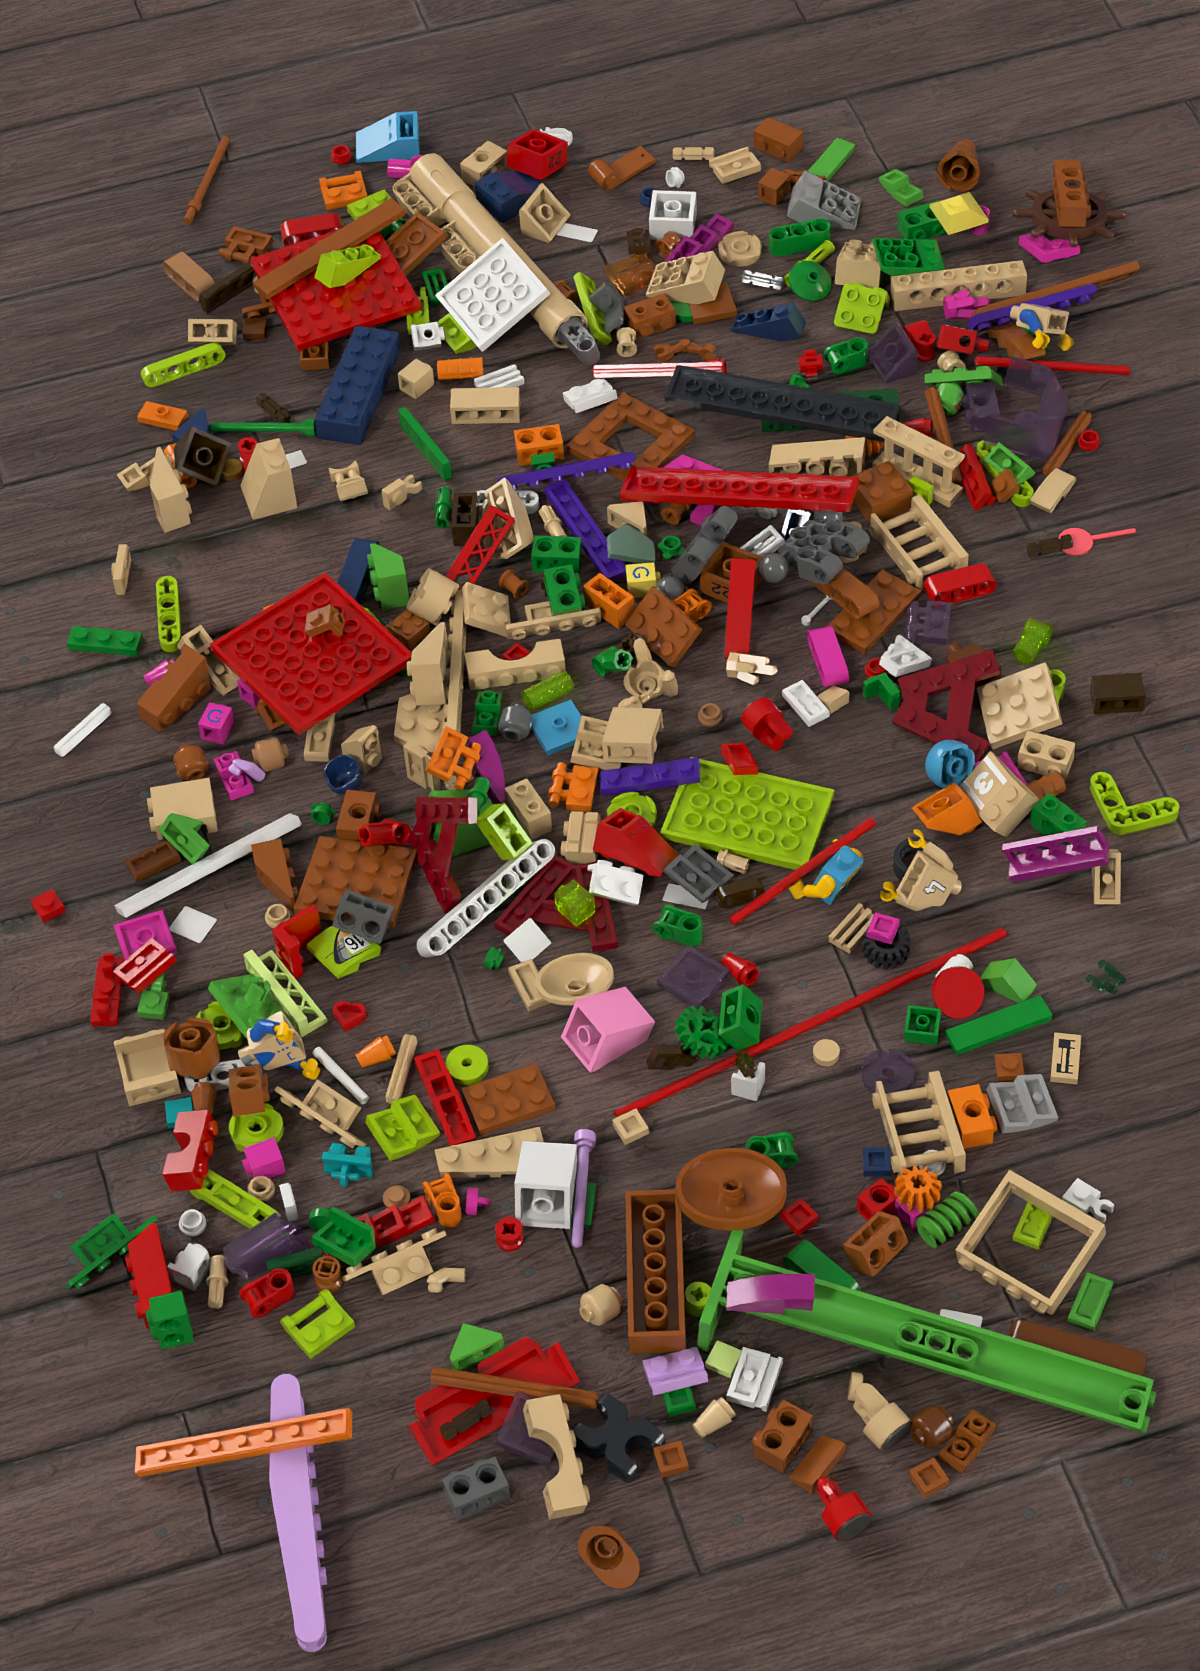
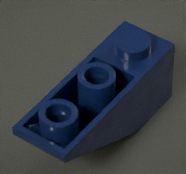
M795 303L781 304L776 307L762 308L757 311L738 314L731 330L734 333L785 341L800 338L806 321Z

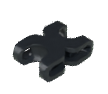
M603 1393L597 1399V1409L599 1414L606 1420V1423L599 1428H590L581 1423H576L570 1430L574 1431L576 1447L590 1458L597 1459L605 1455L608 1471L622 1481L631 1483L637 1477V1466L627 1455L628 1452L638 1447H643L653 1452V1447L665 1445L666 1440L663 1433L645 1418L635 1417L628 1420L626 1405L612 1395Z

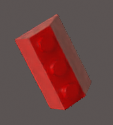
M156 1223L150 1224L128 1244L130 1255L125 1256L128 1273H134L135 1279L130 1280L133 1296L138 1295L139 1302L134 1303L138 1319H144L146 1328H150L145 1311L150 1309L149 1298L173 1293L165 1252Z

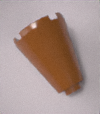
M968 139L959 140L938 164L937 177L946 189L966 192L971 190L980 178V166L976 147Z

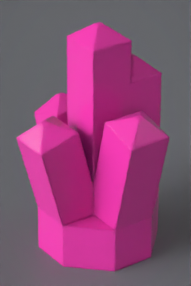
M963 289L954 295L944 296V315L947 320H971L972 313L977 308L987 306L990 300L987 297L975 299L972 296L969 297V291Z

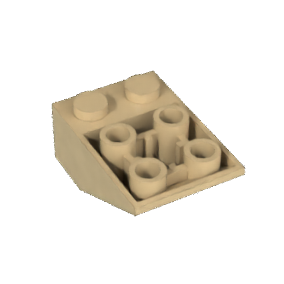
M860 240L845 242L837 257L835 284L859 283L868 288L880 287L884 272L880 270L873 242L871 244H862Z
M714 251L681 257L669 262H661L655 267L646 296L654 297L665 293L670 301L695 305L714 301L725 269Z
M157 447L150 489L156 517L164 533L191 524L189 514L192 513L188 500H186L189 497L188 491L184 484L180 485L179 482L181 480L177 470H172L173 465L169 455H164L161 447Z

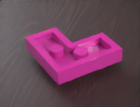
M1031 233L1019 236V245L1042 263H1050L1052 260L1069 258L1070 256L1080 254L1081 246L1078 244L1076 247H1071L1069 240L1056 239L1049 241L1043 235L1033 238Z

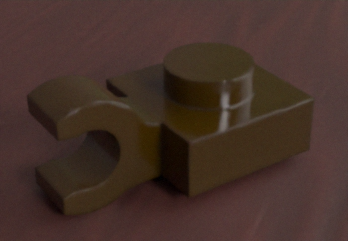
M661 1044L654 1046L646 1063L649 1070H673L675 1065L692 1066L696 1057L687 1056L691 1049L684 1050V1045L680 1047L679 1045Z

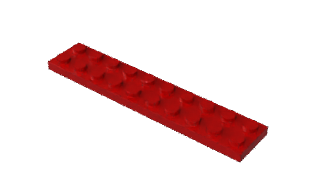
M631 467L620 491L621 500L631 502L644 501L698 504L701 506L720 505L726 507L743 506L745 508L765 507L768 509L785 508L790 510L850 512L859 488V477Z

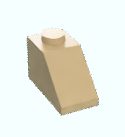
M1109 849L1108 865L1092 868L1094 904H1120L1121 853L1118 849Z

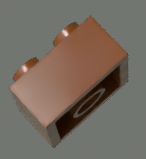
M329 342L300 351L301 371L329 369Z
M406 609L387 625V630L410 650L430 633L429 622Z

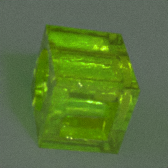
M574 879L567 885H562L554 893L556 910L576 927L595 913L594 897Z

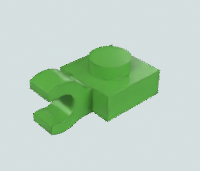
M164 973L151 983V991L143 990L137 1010L140 1018L164 1020L170 1000L169 993L164 992L167 983L163 980Z

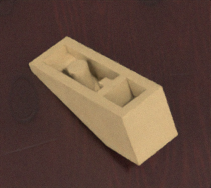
M199 625L182 636L177 647L180 649L183 644H186L205 657L211 685L225 696L238 687L237 680L240 678L211 651L210 643L214 641L202 625Z

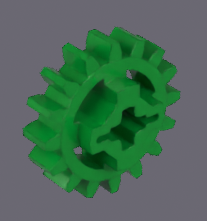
M691 1006L689 1010L684 1009L675 1022L677 1027L674 1029V1032L680 1034L677 1041L685 1043L684 1050L690 1048L693 1056L700 1053L702 1059H705L707 1055L714 1059L717 1055L721 1056L729 1043L719 1036L720 1015L715 1017L713 1015L714 1010L712 1009L706 1012L704 1006H701L698 1010L695 1006Z

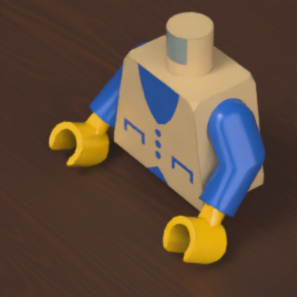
M1021 303L1020 306L1015 305L1012 307L1010 312L1011 319L1017 320V326L1028 328L1032 334H1036L1037 337L1033 340L1032 344L1037 349L1040 347L1044 349L1049 343L1050 338L1045 333H1053L1056 336H1060L1062 339L1057 345L1063 351H1068L1073 346L1074 340L1065 333L1069 312L1027 303Z
M282 1011L275 1013L267 1019L258 1020L252 1028L248 1029L246 1034L249 1046L238 1050L239 1057L244 1065L257 1059L264 1070L290 1066L303 1070V1075L308 1079H317L320 1068L317 1067V1061L313 1058L308 1059V1061L306 1060L302 1038Z

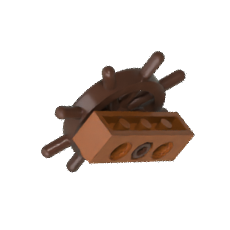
M1054 160L1052 173L1053 190L1039 194L1032 189H1027L1025 192L1026 197L1034 200L1032 209H1014L1012 212L1016 218H1032L1037 228L1031 231V237L1037 238L1045 233L1051 237L1069 240L1071 247H1076L1078 240L1090 238L1096 234L1112 239L1114 232L1104 227L1106 219H1124L1126 217V212L1123 210H1107L1106 204L1102 201L1108 195L1105 190H1101L1096 194L1087 192L1085 169H1081L1080 160Z

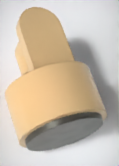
M862 1383L857 1386L855 1390L856 1400L853 1407L866 1424L863 1433L880 1451H887L893 1448L910 1431L912 1420L895 1402L889 1404L872 1385Z

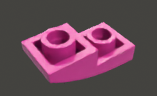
M237 751L225 753L213 759L231 801L254 793L253 786L246 772L242 770L239 776H235L228 770V767L232 764L231 761L240 759Z

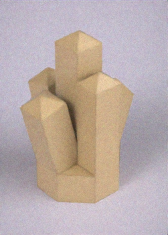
M734 652L729 654L726 666L727 677L738 678L752 685H756L759 682V676L753 673L775 675L778 670L774 665H767L770 662L768 657Z

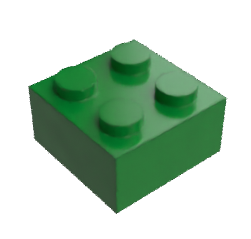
M908 1005L904 1042L937 1045L941 1009Z

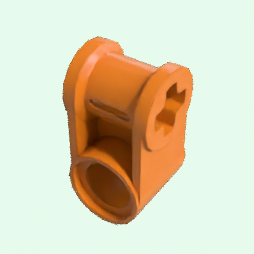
M694 588L687 590L684 594L672 600L694 622L704 618L712 607L711 602L703 600Z
M449 1173L444 1174L443 1178L430 1183L427 1181L422 1182L424 1193L435 1212L438 1222L448 1228L457 1226L462 1220L459 1197Z

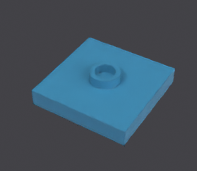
M572 700L532 715L531 730L547 756L575 745L581 715Z

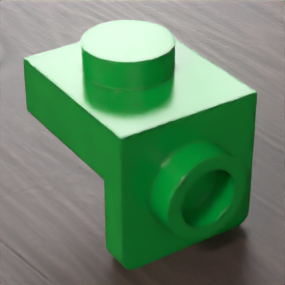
M885 672L864 681L863 696L866 700L879 695L890 711L899 708L901 690L896 683L890 680Z

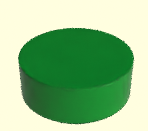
M317 1208L310 1212L308 1225L312 1230L318 1232L330 1221L329 1209Z

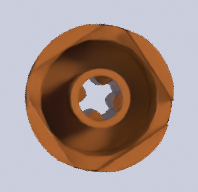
M188 1018L186 1023L178 1025V1022L170 1025L164 1032V1047L170 1071L175 1070L176 1074L203 1079L219 1063L221 1055L217 1034L210 1021L202 1018Z

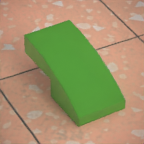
M897 169L879 177V182L906 207L924 198L923 190L910 184L909 176Z

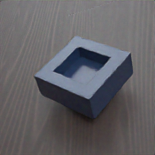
M890 1147L863 1148L864 1177L891 1176Z

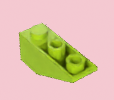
M369 245L323 253L320 256L314 278L329 288L346 285L381 259V255Z

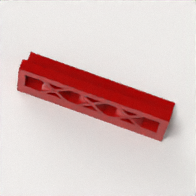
M490 505L445 577L456 583L461 575L468 574L469 583L475 584L511 528L515 518ZM498 517L507 521L504 528L493 529V524ZM492 536L494 542L492 547L481 549V543L484 538ZM480 555L482 562L480 566L469 569L468 564L472 557Z

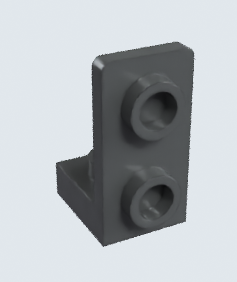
M604 282L590 295L589 300L605 313V332L610 333L613 329L617 330L624 321V298Z

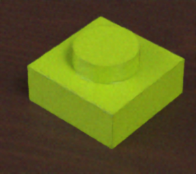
M913 476L909 480V485L913 489V497L920 494L925 502L930 505L933 502L934 486Z

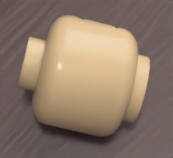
M604 1284L598 1285L582 1295L580 1314L585 1321L601 1326L619 1315L622 1305L621 1296L614 1287Z

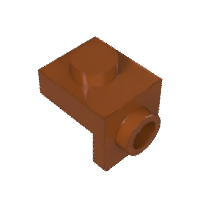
M331 604L307 613L305 633L311 638L331 630L337 637L342 636L345 624L344 617Z

